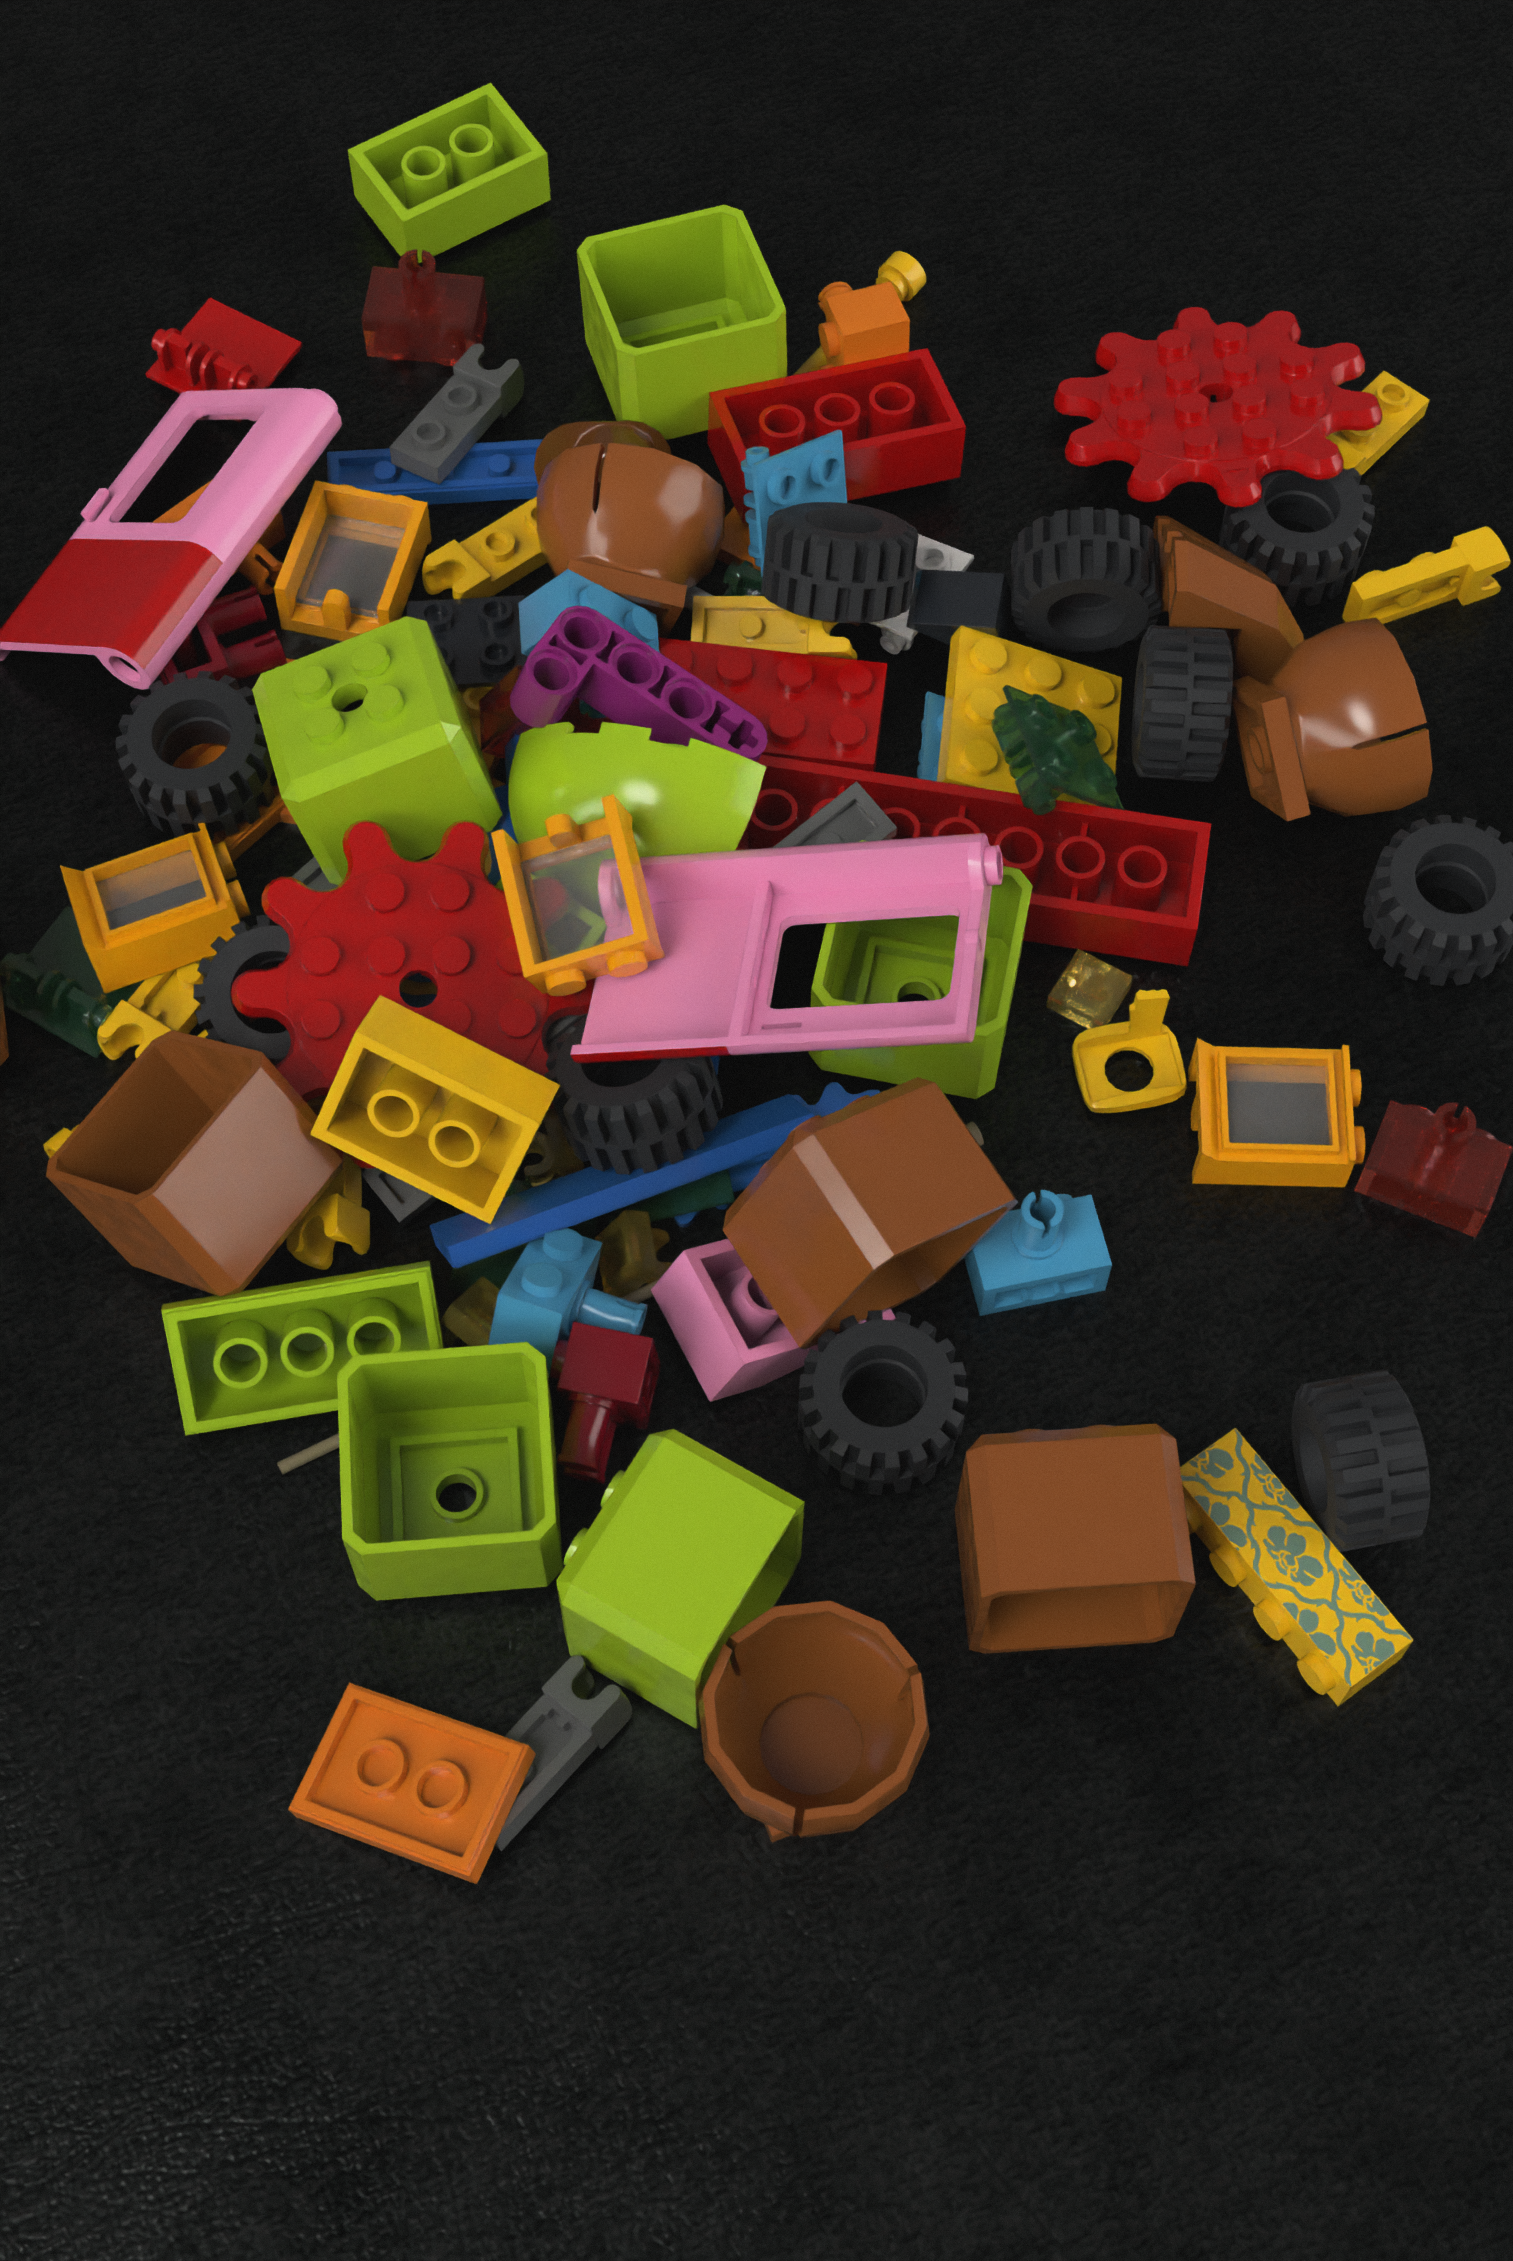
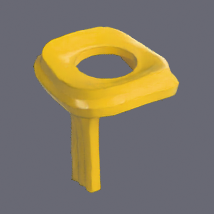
M1139 990L1135 995L1134 1002L1129 1005L1130 1021L1090 1028L1075 1038L1072 1044V1057L1076 1077L1083 1100L1092 1112L1117 1113L1156 1107L1171 1103L1184 1095L1187 1089V1081L1178 1042L1171 1030L1162 1023L1170 999L1167 990ZM1120 1051L1138 1052L1150 1061L1153 1067V1078L1144 1089L1134 1092L1119 1090L1109 1083L1105 1075L1107 1060L1113 1054Z

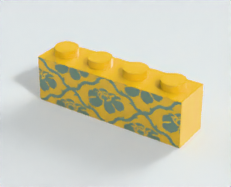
M1236 1428L1180 1467L1189 1534L1195 1532L1211 1551L1209 1558L1218 1575L1231 1587L1239 1585L1255 1605L1253 1613L1263 1630L1276 1641L1283 1639L1299 1658L1297 1662L1298 1669L1314 1691L1320 1695L1327 1693L1336 1705L1339 1706L1402 1658L1413 1642L1412 1637Z

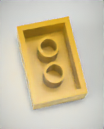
M380 995L357 1028L310 1135L491 1224L560 1085Z

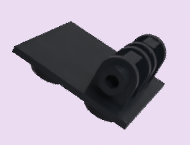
M525 595L407 602L408 617L427 621L458 689L515 685L528 658L521 653L518 605L520 601L525 599Z

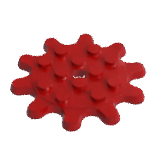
M1189 307L1180 311L1173 325V330L1161 333L1157 340H1141L1122 332L1106 334L1099 342L1095 359L1097 364L1110 372L1098 377L1066 379L1059 384L1054 396V408L1058 412L1070 416H1083L1095 421L1070 434L1065 447V457L1070 463L1077 466H1092L1105 461L1119 460L1134 466V469L1127 483L1128 494L1138 501H1158L1169 495L1173 488L1185 482H1204L1213 486L1217 491L1219 500L1231 507H1246L1258 502L1262 497L1261 479L1266 474L1277 470H1292L1317 480L1331 479L1339 475L1343 470L1344 460L1338 446L1326 437L1337 431H1364L1375 428L1381 423L1383 414L1378 399L1373 394L1350 391L1338 387V385L1361 376L1364 372L1365 360L1359 347L1352 343H1337L1321 348H1307L1297 344L1301 337L1300 326L1296 317L1288 311L1271 312L1259 323L1246 328L1243 324L1237 322L1217 325L1204 308ZM1211 395H1216L1217 402H1210Z
M371 820L357 821L350 825L344 833L342 844L343 852L348 862V871L345 879L338 887L329 891H317L293 877H279L272 880L265 887L262 893V907L265 914L273 922L280 925L288 934L290 941L289 953L285 960L277 967L267 970H248L237 976L232 984L231 998L235 1008L243 1015L252 1018L274 1019L285 1026L290 1034L291 1045L286 1057L275 1067L306 1103L318 1097H327L357 1028L380 995L545 1077V1073L549 1072L546 1066L549 1056L546 1045V1033L551 1024L559 1018L566 1016L588 1015L596 978L586 981L584 989L564 996H551L548 993L542 994L524 978L504 890L494 886L485 872V860L490 844L489 837L484 828L474 821L462 820L453 823L445 831L437 852L427 860L417 862L406 860L398 855L392 846L386 829L378 822ZM540 877L533 880L545 935L551 926L559 922L567 914L570 906V893L567 887L560 880L552 877ZM415 973H421L422 976L432 980L438 991L434 1001L425 1007H412L405 1003L400 996L399 990L402 982L408 977L414 976ZM551 1103L549 1109H554L553 1103ZM347 1153L355 1165L365 1169L376 1168Z

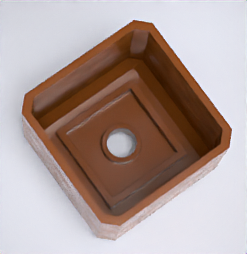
M171 1030L152 1040L48 1160L46 1177L132 1266L221 1297L240 1293L247 1287L342 1171L343 1151L310 1135L318 1116L263 1052Z
M917 1077L874 1096H862L846 1105L843 1109L824 1117L820 1115L814 1116L798 1125L789 1133L786 1141L771 1159L760 1168V1172L726 1211L723 1232L799 1348L806 1350L818 1344L819 1337L828 1328L834 1333L839 1334L841 1320L854 1315L860 1324L867 1320L868 1311L882 1310L883 1313L923 1294L939 1283L1018 1201L939 1085L933 1081Z
M1158 1424L1126 1426L1093 1425L1078 1429L1047 1431L1026 1429L1014 1433L983 1434L966 1452L956 1500L955 1518L969 1650L984 1654L1154 1643L1173 1637L1196 1582L1177 1442L1172 1435Z

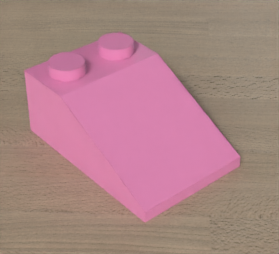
M729 1239L683 1250L651 1289L655 1300L710 1402L761 1387L803 1367L810 1349L818 1351V1344L806 1350L799 1348ZM891 1309L882 1313L883 1320L894 1321L896 1318Z

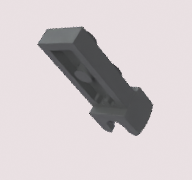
M481 344L472 345L453 366L454 375L389 447L392 464L440 485L498 417L504 419L521 400L524 392V375L517 359H509L498 369L486 370L480 360L485 355L484 346Z
M579 1655L570 1657L542 1687L545 1695H542L504 1736L529 1745L536 1755L495 1843V1846L500 1851L511 1842L597 1747L603 1749L631 1718L632 1705L624 1692L616 1685H609L595 1698L586 1700L595 1689L596 1682L586 1668L584 1659Z

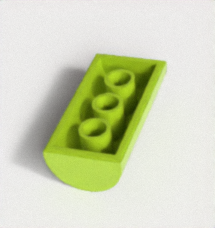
M430 1260L245 1290L228 1296L220 1297L214 1295L165 1303L161 1309L185 1435L338 1410L337 1373L353 1356L445 1348Z

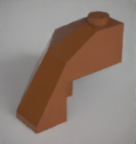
M1156 516L1153 532L1154 538L1158 539L1160 547L1161 612H1169V627L1224 629L1232 648L1233 680L1250 676L1261 683H1268L1295 646L1306 640L1303 639V633L1277 586L1258 567L1169 516Z

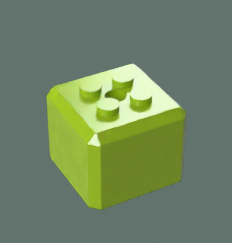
M720 205L586 237L577 249L586 344L617 421L644 422L658 430L665 440L708 430L709 392L787 377L786 307L742 210L727 205Z
M406 616L264 672L259 676L252 691L281 797L329 883L340 885L346 877L348 862L343 852L342 840L345 831L357 821L371 820L378 822L386 829L392 846L398 855L406 860L416 861L437 852L445 831L453 823L462 820L474 821L481 825L486 832H490L502 816L469 711L427 621Z
M1003 866L1002 884L992 885L974 1040L971 1043L808 1051L818 1067L825 1071L899 1085L919 1077L935 1082L943 1093L977 1099L994 1089L1033 887L1022 871L1017 868ZM943 915L826 923L811 989V1007L899 1002L905 995L913 993L921 994L929 1000H939L946 997L951 989L959 917Z
M528 1342L355 1355L337 1373L342 1540L358 1585L376 1601L547 1587L563 1570L554 1416L546 1357ZM464 1483L476 1491V1499L468 1509L462 1512H449L439 1505L438 1500L441 1492L451 1484Z
M670 1429L650 1434L626 1472L620 1470L611 1480L601 1500L602 1509L591 1527L589 1529L585 1527L581 1529L572 1541L564 1558V1565L566 1566L557 1578L556 1583L570 1656H581L587 1666L698 1729L701 1725L698 1700L723 1643L726 1644L729 1636L774 1607L794 1574L801 1558L804 1501L679 1431Z

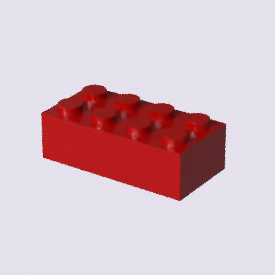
M928 348L709 392L708 445L742 523L746 522L745 513L752 509L744 504V495L752 491L745 489L744 472L741 471V461L746 459V450L752 447L762 446L769 448L771 457L833 431L842 430L847 501L960 477L966 425Z
M658 637L659 652L754 715L763 724L767 732L768 742L762 755L875 772L885 702L888 663Z

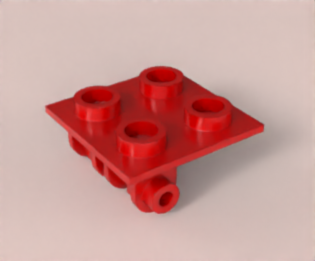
M209 298L181 332L175 328H170L167 331L159 329L154 334L151 346L153 350L157 351L158 359L146 372V377L180 394L186 391L268 389L302 348L303 344L270 326ZM234 419V421L240 423L242 419Z

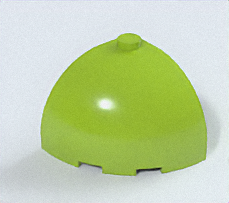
M570 722L548 724L543 728L536 727L520 734L512 760L508 784L510 817L518 844L547 836L545 820L557 814L570 815L578 825L606 817L601 798L614 794L633 817L632 830L639 857L735 851L750 820L766 770V766L751 759L690 738L688 747L679 744L651 741V728L602 722L599 733H573L575 726ZM612 848L535 872L538 878L552 877L560 880L567 887L572 900L604 919L599 897V873L603 861L616 859L614 849Z

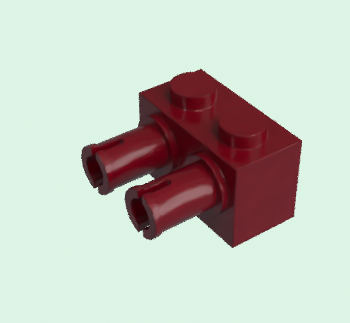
M254 585L217 598L211 603L159 674L164 685L174 682V674L186 672L188 679L197 678L199 671L213 672L216 681L227 675L235 678L238 683V681L287 664L282 645L274 629L264 635L224 648L222 643L218 644L217 636L257 622L267 621L264 607Z
M573 1322L569 1341L559 1339L551 1363L550 1378L557 1380L556 1391L560 1392L570 1413L561 1453L557 1458V1463L565 1466L563 1475L587 1483L604 1484L606 1478L605 1471L616 1428L627 1425L647 1429L661 1369L653 1338Z

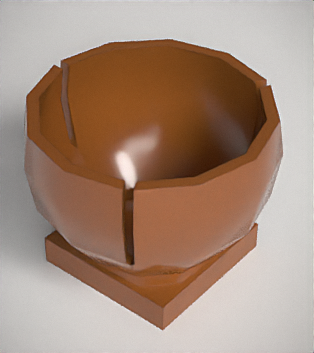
M602 443L565 449L545 466L537 489V533L541 551L555 577L569 569L656 614L658 637L667 638L684 608L686 593L706 577L714 567L724 538L725 505L722 486L697 464L654 448L608 443L602 468L598 509L595 512L598 473L605 447Z
M1377 618L1345 622L1298 643L1268 683H1261L1250 676L1233 680L1231 709L1250 795L1284 820L1291 821L1310 815L1309 804L1345 817L1398 810L1427 797L1433 770L1429 730L1424 728L1382 742L1379 738L1427 723L1414 676L1395 637Z
M833 1601L772 1607L729 1636L726 1644L723 1643L698 1700L705 1762L743 1813L764 1823L771 1842L790 1835L793 1837L799 1835L801 1838L854 1831L907 1791L930 1736L924 1683L917 1663L883 1622Z

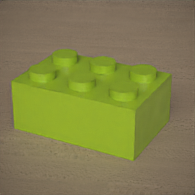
M491 83L348 149L356 199L409 268L551 200L547 152Z

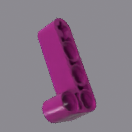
M576 605L568 607L558 615L529 654L510 695V706L514 714L523 723L532 727L543 728L548 724L557 723L576 697H578L615 723L651 728V741L679 744L688 747L690 738L721 747L755 762L761 757L768 742L767 732L763 724L754 715L598 611L587 606Z

